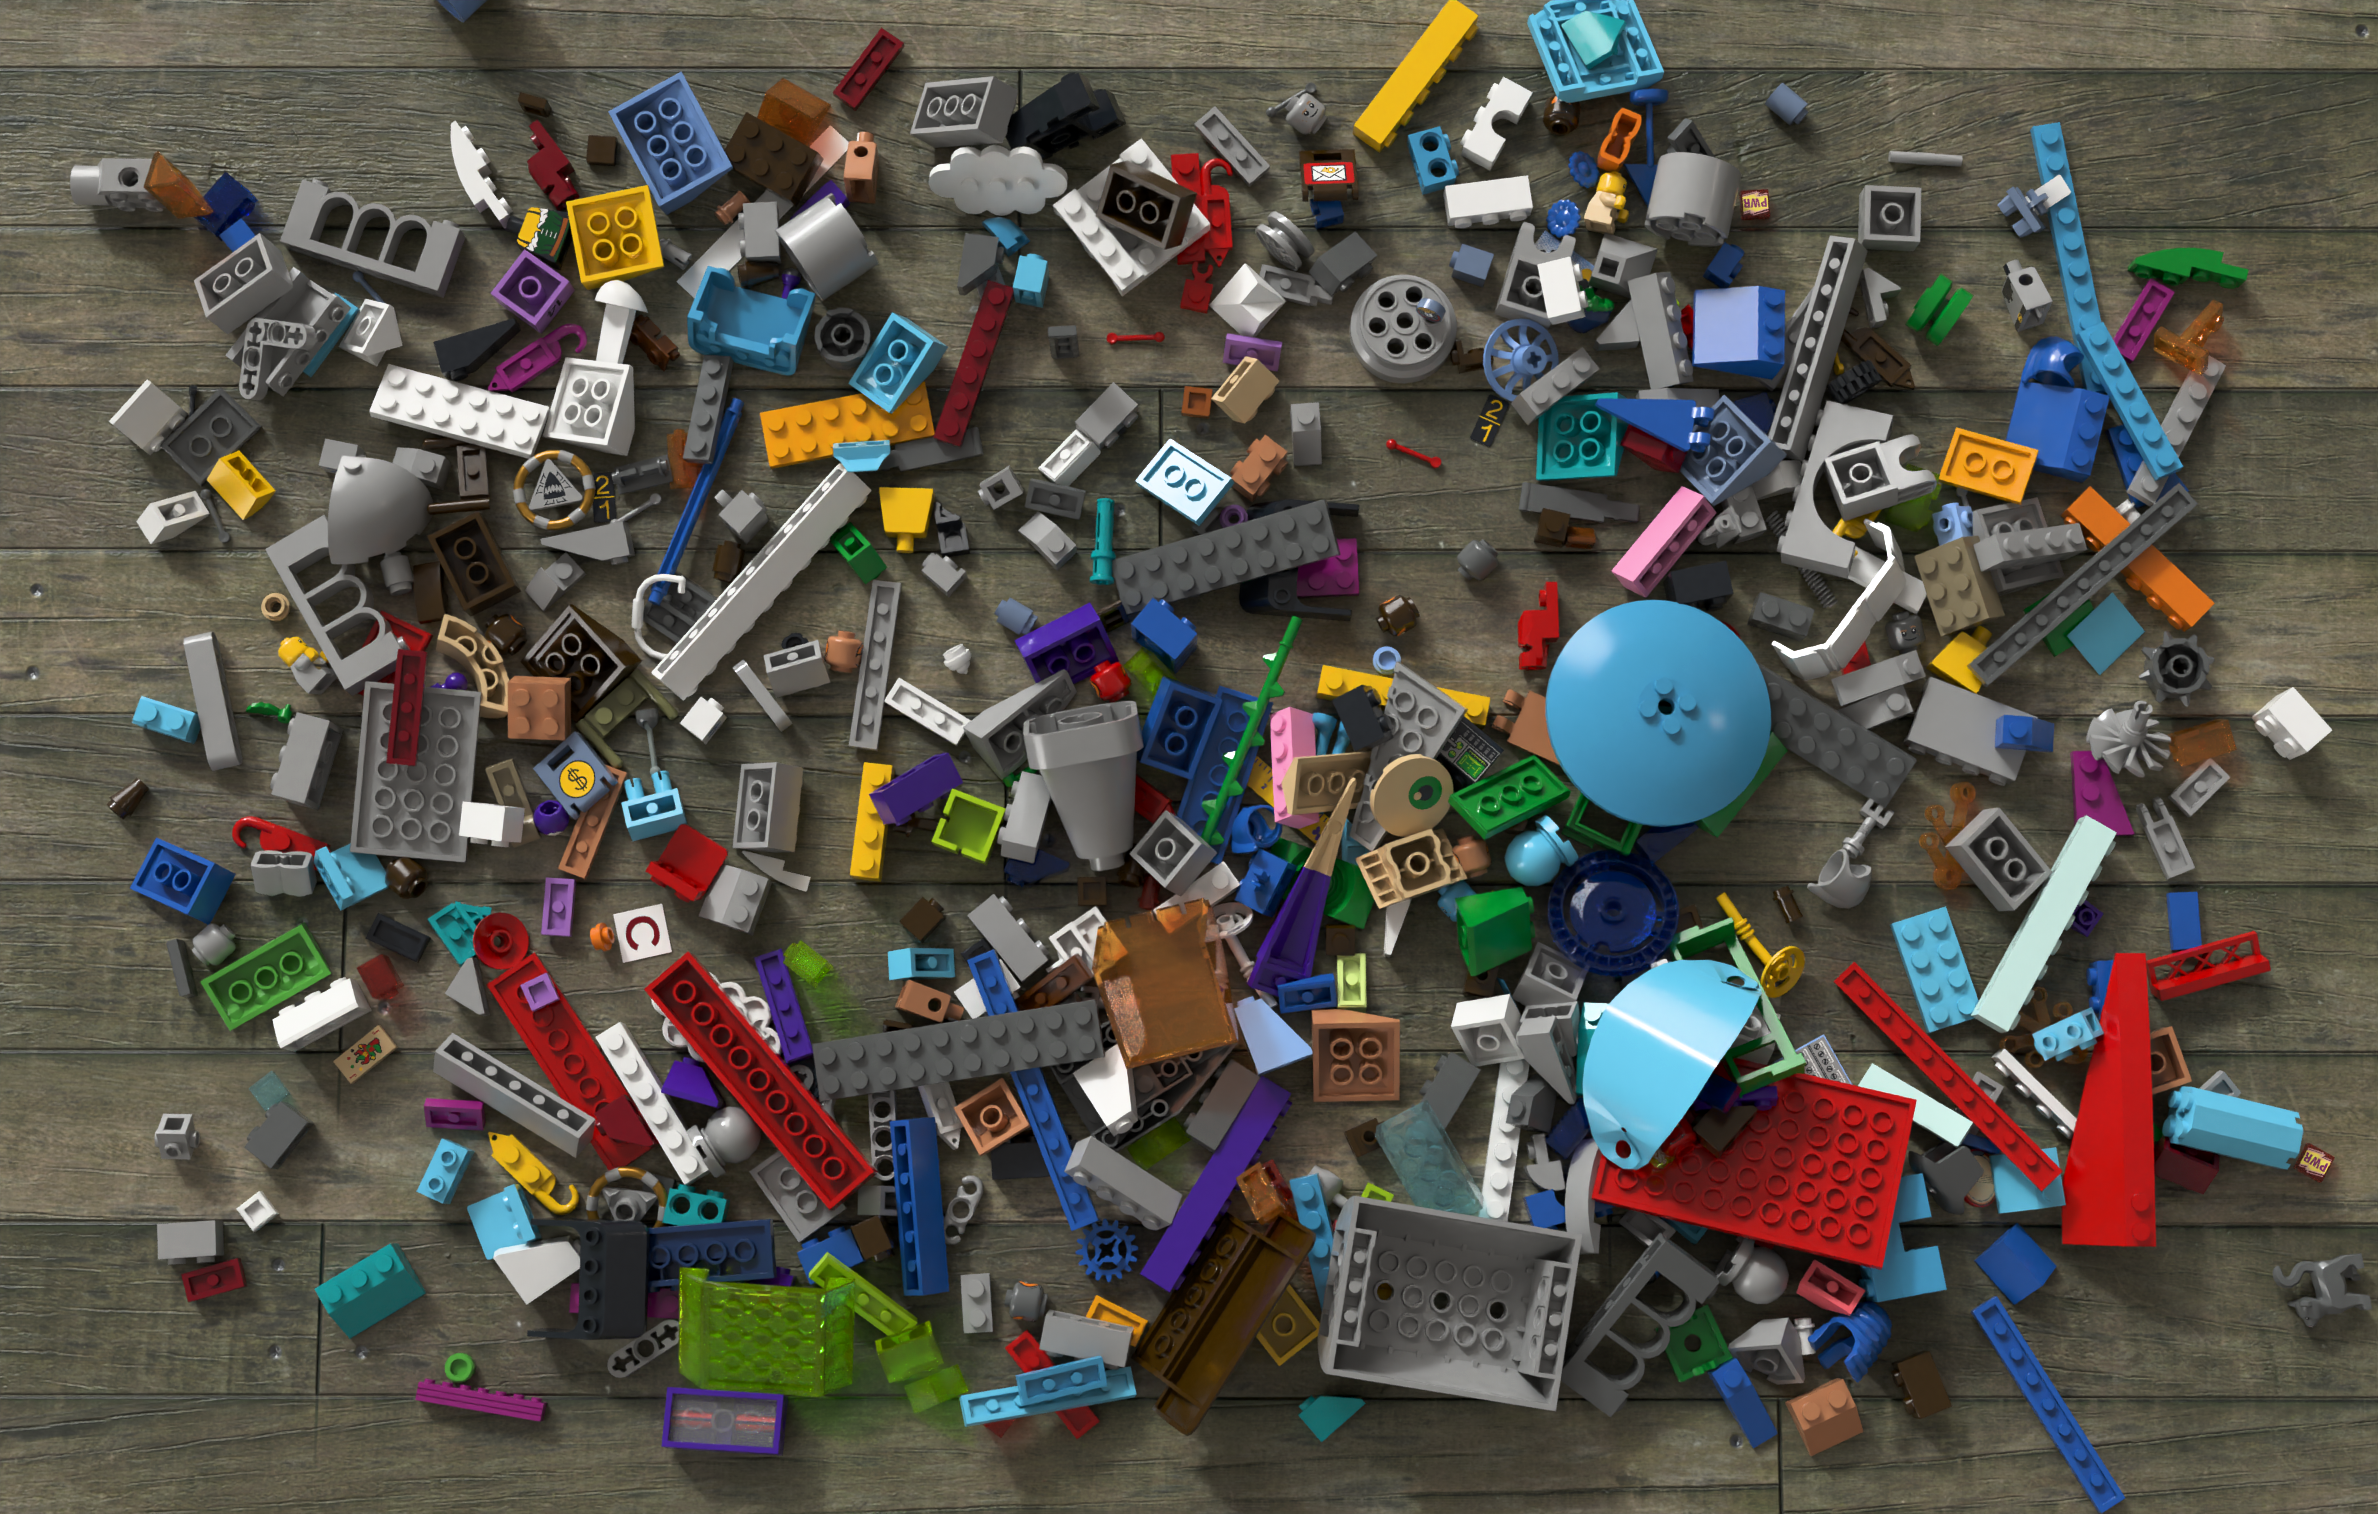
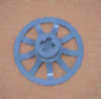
M1520 318L1502 323L1490 335L1483 354V366L1489 384L1498 395L1512 402L1517 397V395L1512 394V390L1522 377L1524 391L1531 385L1533 375L1537 380L1544 376L1541 371H1543L1547 362L1552 361L1551 370L1559 364L1557 347L1551 334L1542 325L1530 319ZM1519 326L1520 344L1509 336L1507 329ZM1527 326L1540 332L1532 344L1527 340ZM1499 336L1513 350L1512 352L1493 348ZM1545 339L1551 350L1549 355H1546L1544 350L1539 347ZM1491 356L1510 360V364L1492 371ZM1514 371L1515 373L1507 382L1504 390L1495 378Z

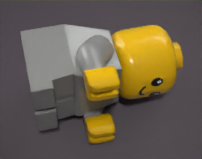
M297 636L285 638L281 642V647L278 651L279 657L291 668L296 681L308 694L321 695L337 678L334 670L327 667L329 661L323 651H321V659H319L318 652Z

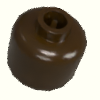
M402 857L391 861L386 867L385 883L400 898H417L426 890L428 886V873L414 859Z

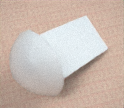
M615 280L605 283L595 298V301L606 303L596 361L623 364L636 310L646 313L648 311L641 296L629 284Z

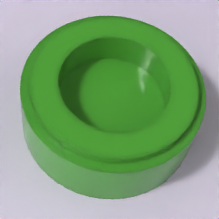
M466 1353L453 1354L445 1363L447 1377L457 1383L471 1379L476 1370L474 1359Z

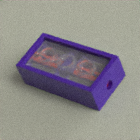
M667 1387L662 1447L668 1449L783 1456L788 1396L784 1394Z

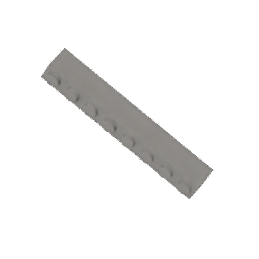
M1829 237L1769 432V437L1787 454L1785 458L1804 461L1868 252L1854 238Z

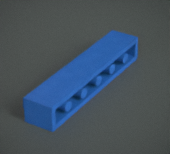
M935 1117L890 1121L904 1296H924L948 1292L949 1275Z

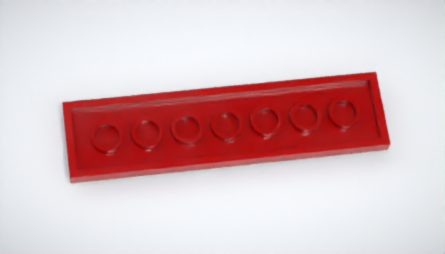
M534 952L486 984L561 1099L595 1118V1121H597L595 1112L620 1096L628 1095L659 1145L658 1140L629 1092L550 973V978L560 1000L535 1012L531 1010L520 985L540 975L549 973L537 953ZM596 1125L594 1127L593 1139L590 1141L608 1170L628 1166L653 1149V1147L612 1139L608 1135L603 1137Z

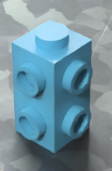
M2092 1007L2046 1027L2032 1034L2035 1048L2043 1056L2044 1060L2055 1056L2056 1060L2059 1061L2073 1055L2071 1049L2078 1045L2083 1050L2097 1044L2095 1038L2104 1034Z

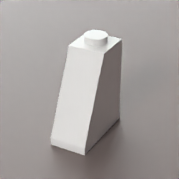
M1119 1042L1105 1052L1104 1058L1094 1059L1073 1073L1113 1136L1118 1133L1127 1132L1138 1121L1131 1056L1123 1043Z
M568 1235L499 1248L494 1252L493 1259L527 1305L580 1269L581 1243L579 1240L573 1241Z

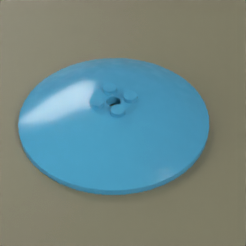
M1643 600L1625 603L1597 615L1581 627L1564 646L1552 669L1547 686L1545 701L1547 731L1551 746L1563 771L1575 787L1595 805L1614 816L1633 823L1648 826H1677L1696 822L1718 812L1734 801L1746 789L1760 768L1767 750L1771 729V707L1767 686L1756 660L1741 639L1721 621L1708 613L1685 604L1666 600ZM1664 700L1671 704L1672 712L1670 715H1664L1659 711L1658 704L1660 701Z

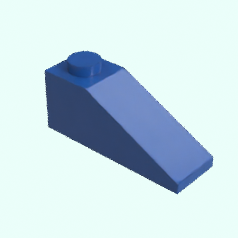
M1737 1358L1723 1362L1707 1372L1753 1449L1778 1434L1753 1384Z

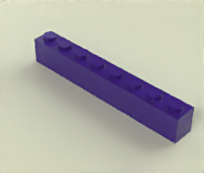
M1261 1076L1171 1225L1140 1273L1141 1276L1170 1293L1172 1288L1178 1291L1186 1278L1182 1271L1187 1263L1192 1266L1202 1252L1197 1248L1201 1240L1204 1238L1208 1241L1217 1227L1212 1222L1218 1213L1224 1216L1232 1203L1228 1199L1233 1188L1237 1191L1240 1190L1247 1178L1243 1174L1247 1165L1250 1164L1254 1167L1262 1154L1258 1147L1263 1139L1268 1142L1278 1128L1273 1125L1277 1116L1284 1117L1292 1105V1102L1288 1100L1291 1093Z

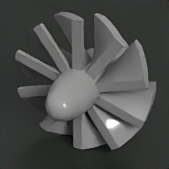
M2137 701L2131 710L2115 714L2111 708L2103 712L2097 719L2094 717L2087 732L2086 742L2090 743L2095 760L2104 758L2113 772L2119 774L2121 768H2126L2134 775L2144 777L2145 774L2137 757L2145 761L2149 769L2161 771L2164 766L2154 761L2148 753L2159 754L2168 759L2170 751L2160 749L2150 741L2171 743V738L2160 732L2147 734L2148 728L2159 725V722L2148 719L2153 711L2150 704L2144 712L2147 702Z

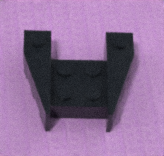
M1069 73L1061 78V82L1052 86L1013 113L1010 117L1005 137L1011 150L1017 147H1030L1041 155L1042 160H1045L1067 146L1070 149L1079 146L1078 141L1092 135L1093 140L1102 137L1125 125L1126 121L1113 93L1106 89L1093 91L1088 78L1080 73Z

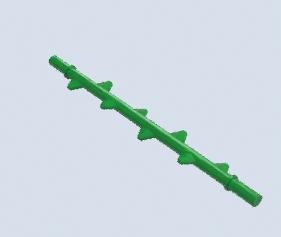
M1292 616L1282 641L1279 642L1278 652L1267 654L1263 657V661L1270 668L1258 700L1245 702L1242 706L1250 719L1237 750L1223 753L1222 755L1223 760L1229 766V770L1217 799L1202 802L1201 806L1209 815L1201 838L1209 845L1223 844L1224 838L1216 829L1229 797L1242 795L1244 789L1237 782V778L1250 747L1264 745L1265 740L1257 729L1270 698L1281 697L1285 693L1277 681L1289 652L1293 649L1292 645L1303 621L1296 616Z

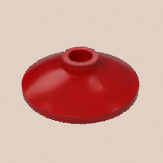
M503 912L490 914L479 922L474 931L473 946L475 953L480 961L490 968L497 970L512 968L523 960L528 950L529 938L527 930L523 923L511 914ZM495 937L501 940L499 947L494 945L493 940Z

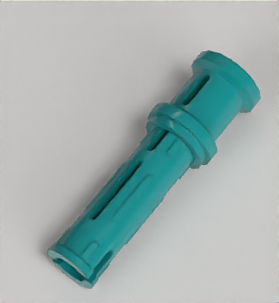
M1110 498L1097 499L1095 550L1092 551L1090 558L1093 560V575L1089 579L1090 583L1096 585H1112L1115 583V578L1112 577V560L1116 559L1115 552L1112 551L1115 500Z

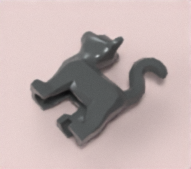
M2362 1253L2339 1255L2331 1260L2302 1261L2295 1265L2288 1277L2283 1275L2280 1266H2276L2273 1269V1279L2277 1285L2283 1288L2294 1287L2299 1284L2304 1273L2310 1274L2316 1298L2302 1297L2287 1302L2288 1306L2295 1307L2298 1317L2304 1320L2306 1326H2316L2324 1315L2340 1314L2352 1307L2359 1308L2360 1310L2372 1309L2369 1295L2354 1292L2347 1293L2345 1278H2348L2350 1281L2361 1280L2356 1269L2364 1268Z

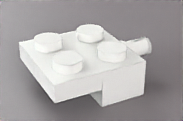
M1095 906L1049 937L1050 942L1057 950L1060 960L1046 968V971L1049 974L1078 953L1096 977L1129 954V952Z

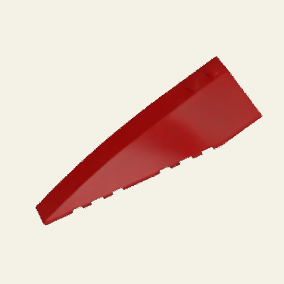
M2115 953L2105 1002L2101 1011L2100 1025L2104 1034L2095 1038L2097 1044H2094L2079 1113L2073 1131L2072 1143L2062 1178L2066 1205L2061 1206L2062 1244L2156 1247L2153 1101L2146 953Z

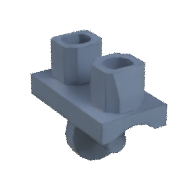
M2013 186L2006 191L2008 195L1998 204V207L2006 217L2019 209L2024 218L2012 226L2020 238L2028 236L2033 232L2040 233L2046 229L2033 210L2036 208L2041 216L2048 212L2043 205L2049 198L2046 193L2037 196L2035 191L2031 189L2026 192L2031 201L2028 202L2018 187L2015 188Z

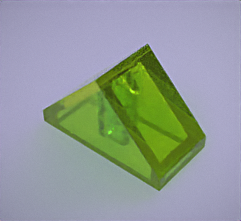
M1174 1116L1127 1148L1137 1165L1147 1171L1188 1143L1190 1139L1184 1136L1185 1131Z
M958 1364L904 1386L914 1413L969 1391Z

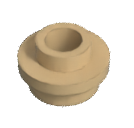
M280 593L269 594L264 598L261 605L263 615L271 621L285 619L291 608L287 597ZM280 603L281 609L278 612H273V605Z

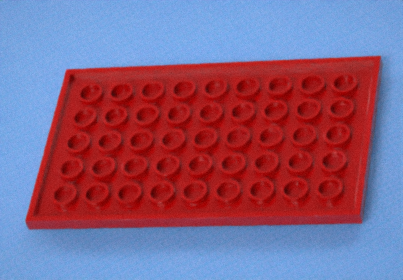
M1739 1058L1733 1059L1741 1077L1769 1066ZM1721 1060L1702 1090L1735 1088ZM1796 1073L1764 1086H1777L1778 1099L1776 1106H1772L1768 1110H1758L1753 1121L1719 1159L1698 1141L1694 1143L1696 1146L1694 1150L1682 1158L1677 1159L1675 1156L1667 1157L1665 1155L1664 1159L1667 1162L1663 1164L1659 1162L1661 1161L1659 1159L1661 1154L1657 1152V1155H1654L1648 1164L1638 1170L1623 1169L1607 1159L1603 1154L1601 1155L1591 1198L1596 1202L1882 1270L1917 1100L1817 1076ZM1687 1110L1684 1116L1691 1125L1699 1114L1695 1110ZM1619 1140L1616 1144V1153L1621 1158H1628L1631 1154V1148L1626 1141Z

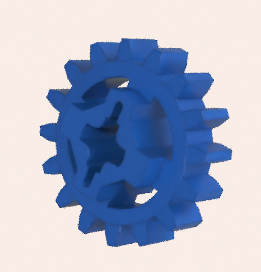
M1103 1219L1102 1226H1098L1094 1222L1092 1223L1093 1230L1091 1232L1085 1228L1082 1230L1086 1235L1085 1240L1077 1239V1242L1083 1245V1247L1077 1250L1076 1254L1083 1255L1084 1258L1078 1264L1079 1266L1087 1264L1088 1269L1085 1273L1087 1275L1093 1271L1096 1272L1097 1281L1100 1280L1102 1275H1106L1107 1282H1111L1112 1274H1116L1121 1279V1270L1125 1269L1130 1272L1132 1269L1128 1265L1129 1261H1137V1258L1131 1255L1132 1251L1138 1250V1246L1131 1245V1241L1136 1237L1135 1235L1127 1236L1125 1234L1129 1228L1127 1225L1119 1229L1118 1220H1115L1112 1226L1108 1225L1107 1219ZM1105 1230L1115 1232L1111 1238L1102 1239L1097 1235L1098 1232ZM1117 1239L1112 1248V1251L1115 1253L1114 1256L1110 1257L1107 1255L1098 1262V1258L1102 1253L1100 1245L1102 1243L1108 1245ZM1123 1239L1127 1248L1125 1259L1119 1254V1244ZM1089 1242L1095 1246V1257L1091 1261L1088 1256ZM1104 1262H1113L1118 1266L1112 1270L1099 1269Z

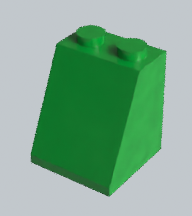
M1522 887L1455 898L1458 947L1471 976L1479 975L1532 950L1531 938H1535V928L1533 921H1530V914L1534 913L1532 898L1526 896Z

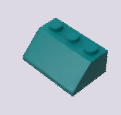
M398 1243L388 1244L315 1288L326 1311L349 1339L426 1294Z

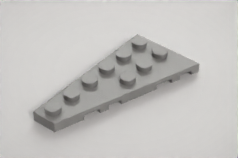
M1400 662L1395 664V674L1392 685L1388 690V700L1384 714L1389 717L1393 729L1391 732L1394 738L1372 749L1371 763L1363 783L1364 789L1361 800L1357 805L1349 834L1351 838L1370 851L1376 850L1388 833L1376 821L1370 807L1371 790L1375 788L1377 781L1384 773L1382 770L1396 759L1412 754H1421L1435 760L1468 710Z

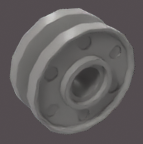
M1273 211L1267 216L1271 228L1260 224L1255 229V234L1272 256L1287 268L1297 271L1302 266L1298 254L1305 258H1310L1314 253V248L1296 225L1282 214Z

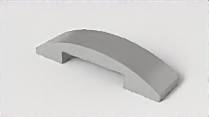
M1582 1139L1579 1141L1570 1163L1566 1183V1229L1570 1233L1582 1234L1579 1255L1599 1254L1601 1225L1594 1223L1595 1200L1591 1198L1602 1152L1594 1139Z

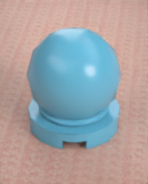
M1547 815L1535 821L1536 831H1524L1516 835L1506 850L1504 858L1510 876L1525 886H1540L1550 882L1559 872L1561 863H1565L1570 867L1579 858L1569 840L1563 843L1555 833L1559 827Z

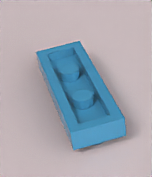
M1100 1355L1016 1375L1020 1402L1023 1406L1108 1386L1103 1357Z

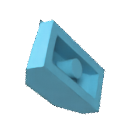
M890 440L833 443V456L842 463L848 472L877 471L883 460L890 454Z

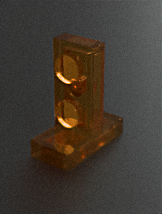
M2213 299L2181 336L2161 326L2154 333V351L2202 375L2208 369L2209 351L2204 349L2203 346L2209 335L2213 331L2217 332L2223 324V304Z
M1260 1162L1236 1177L1250 1208L1261 1225L1266 1222L1270 1225L1274 1217L1281 1212L1295 1221L1299 1220L1296 1207L1276 1188Z

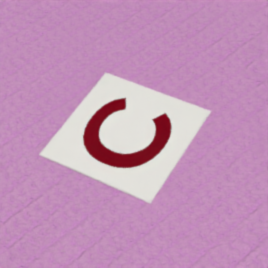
M662 904L613 914L623 963L672 952Z

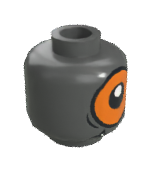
M1018 1281L1014 1285L1013 1290L1007 1289L1004 1307H1009V1314L1013 1319L1036 1322L1039 1316L1044 1317L1048 1294L1044 1293L1041 1285Z

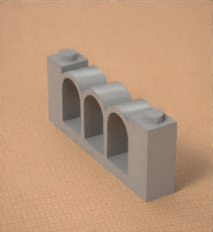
M302 179L280 242L286 249L444 298L465 240V235L459 229L460 226L448 220H444L443 223L433 221L431 227L425 219L417 215H406L397 219L390 209L382 204L371 203L360 208L352 196L344 192H332L328 188L329 185L317 179H313L312 182ZM345 205L353 208V218L342 249L319 242L330 212L338 206ZM386 217L390 220V229L379 260L356 254L355 252L366 224L373 218ZM420 228L427 232V239L416 271L413 272L392 265L404 233L410 229Z
M325 515L265 549L344 690L354 696L365 689V681L377 682L396 671L398 649L410 650V647L402 636L398 638L393 634L390 623L378 611L373 609L374 597L372 591L359 578L355 577V564H342L339 573L335 577L308 593L297 576V573L330 555L328 547V518ZM358 587L361 592V599L358 605L350 612L325 626L315 606L343 589ZM368 619L378 620L380 629L377 638L367 646L344 658L333 639Z

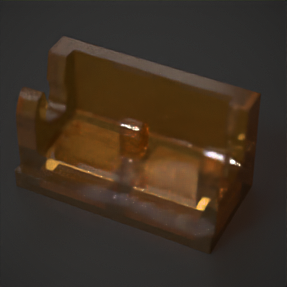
M2215 719L2167 734L2171 738V743L2168 742L2173 760L2174 762L2179 761L2180 766L2190 765L2237 750L2229 721L2226 719Z

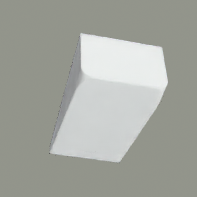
M1411 899L1386 907L1385 957H1390Z

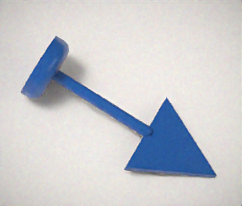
M1642 89L1629 93V99L1632 104L1646 106L1647 164L1623 165L1647 207L1649 206L1658 166L1654 165L1653 106L1667 102L1669 95L1668 91L1664 89Z

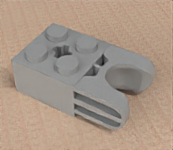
M1523 222L1516 238L1494 314L1511 320L1520 318L1530 319L1548 330L1551 322L1547 316L1537 265L1571 257L1576 239L1566 235L1563 237L1557 250L1550 253L1542 252L1535 246L1533 241L1534 225ZM1527 289L1532 290V294L1528 293Z
M1913 434L1906 435L1881 444L1877 441L1824 458L1825 477L1843 521L1933 492L1937 486V481L1932 472L1929 470L1908 471L1902 467L1907 461L1916 458L1920 452L1921 443L1917 436Z

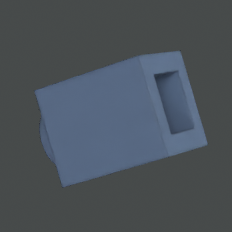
M1462 244L1459 252H1453L1449 267L1454 268L1451 277L1483 287L1494 254Z

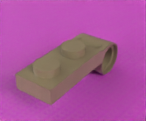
M512 758L486 767L485 770L498 804L525 808L521 843L511 842L512 846L515 848L541 839V832L535 826L533 820L534 812L514 759Z

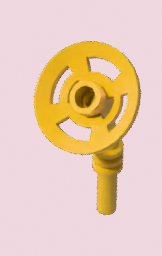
M1723 892L1718 895L1716 900L1728 918L1732 917L1734 921V927L1737 929L1736 935H1741L1739 939L1746 942L1765 966L1760 983L1766 995L1770 998H1777L1787 993L1797 983L1805 965L1803 951L1798 947L1789 946L1783 948L1772 957L1753 934L1755 930L1750 929V923L1746 924L1748 920L1742 918L1727 894ZM1792 954H1794L1795 957L1794 967H1792L1793 960L1790 957ZM1788 976L1782 984L1775 987V982L1784 980Z

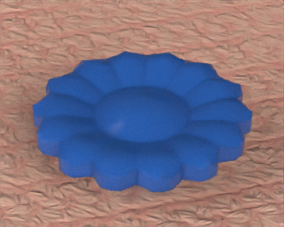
M1582 151L1573 153L1569 158L1570 163L1568 166L1574 181L1586 188L1595 186L1599 181L1598 176L1600 173L1594 158Z
M1567 199L1565 201L1559 200L1558 203L1552 205V208L1548 210V217L1546 218L1547 228L1551 231L1552 235L1562 238L1575 233V229L1579 227V221L1581 220L1579 215L1580 209L1577 208V204Z

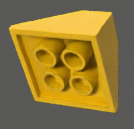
M648 185L566 202L580 279L587 290L600 288L610 281L620 280L623 282L664 267Z

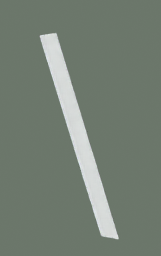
M829 126L810 146L824 160L805 193L848 149V141L832 126ZM767 190L754 202H777L779 220L793 206ZM739 219L677 281L693 298L697 294L707 266L724 268L729 271L742 258L740 240L745 239L744 229H739Z

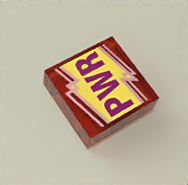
M1768 189L1740 191L1741 220L1769 219Z
M2306 1143L2293 1169L2318 1183H2322L2335 1157L2310 1143Z

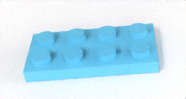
M1942 907L1890 924L1927 1033L1974 1019L1971 1014L1979 1000L1947 908Z

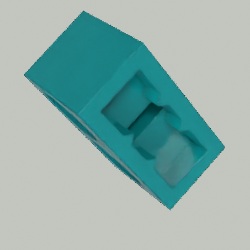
M679 1184L678 1189L670 1188L662 1223L681 1226L726 1222L730 1200L723 1199V1192L707 1190L706 1195L695 1193L696 1187ZM682 1197H686L690 1202V1208L684 1214L679 1213L676 1208L677 1201ZM709 1203H714L718 1207V1215L712 1220L708 1219L704 1214V1209Z

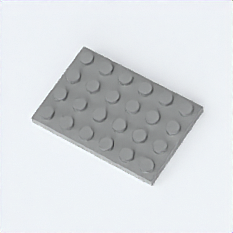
M365 681L350 852L467 862L469 837L459 836L463 801L472 802L481 692L425 687L417 766L386 763L394 684Z

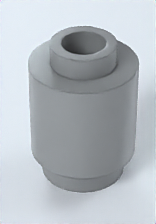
M394 552L388 556L385 555V559L380 562L386 589L390 590L392 596L403 595L413 591V575L408 556L401 555V552Z

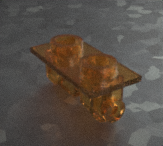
M676 429L674 434H667L668 458L673 482H670V489L694 488L698 478L697 463H688L683 459L688 435L684 429Z

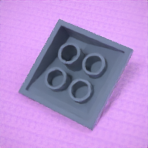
M1725 395L1712 407L1714 409V417L1712 421L1708 422V426L1701 427L1695 425L1693 427L1692 433L1705 432L1711 435L1710 445L1708 447L1705 446L1704 452H1696L1690 448L1680 468V472L1714 506L1766 477L1787 455Z

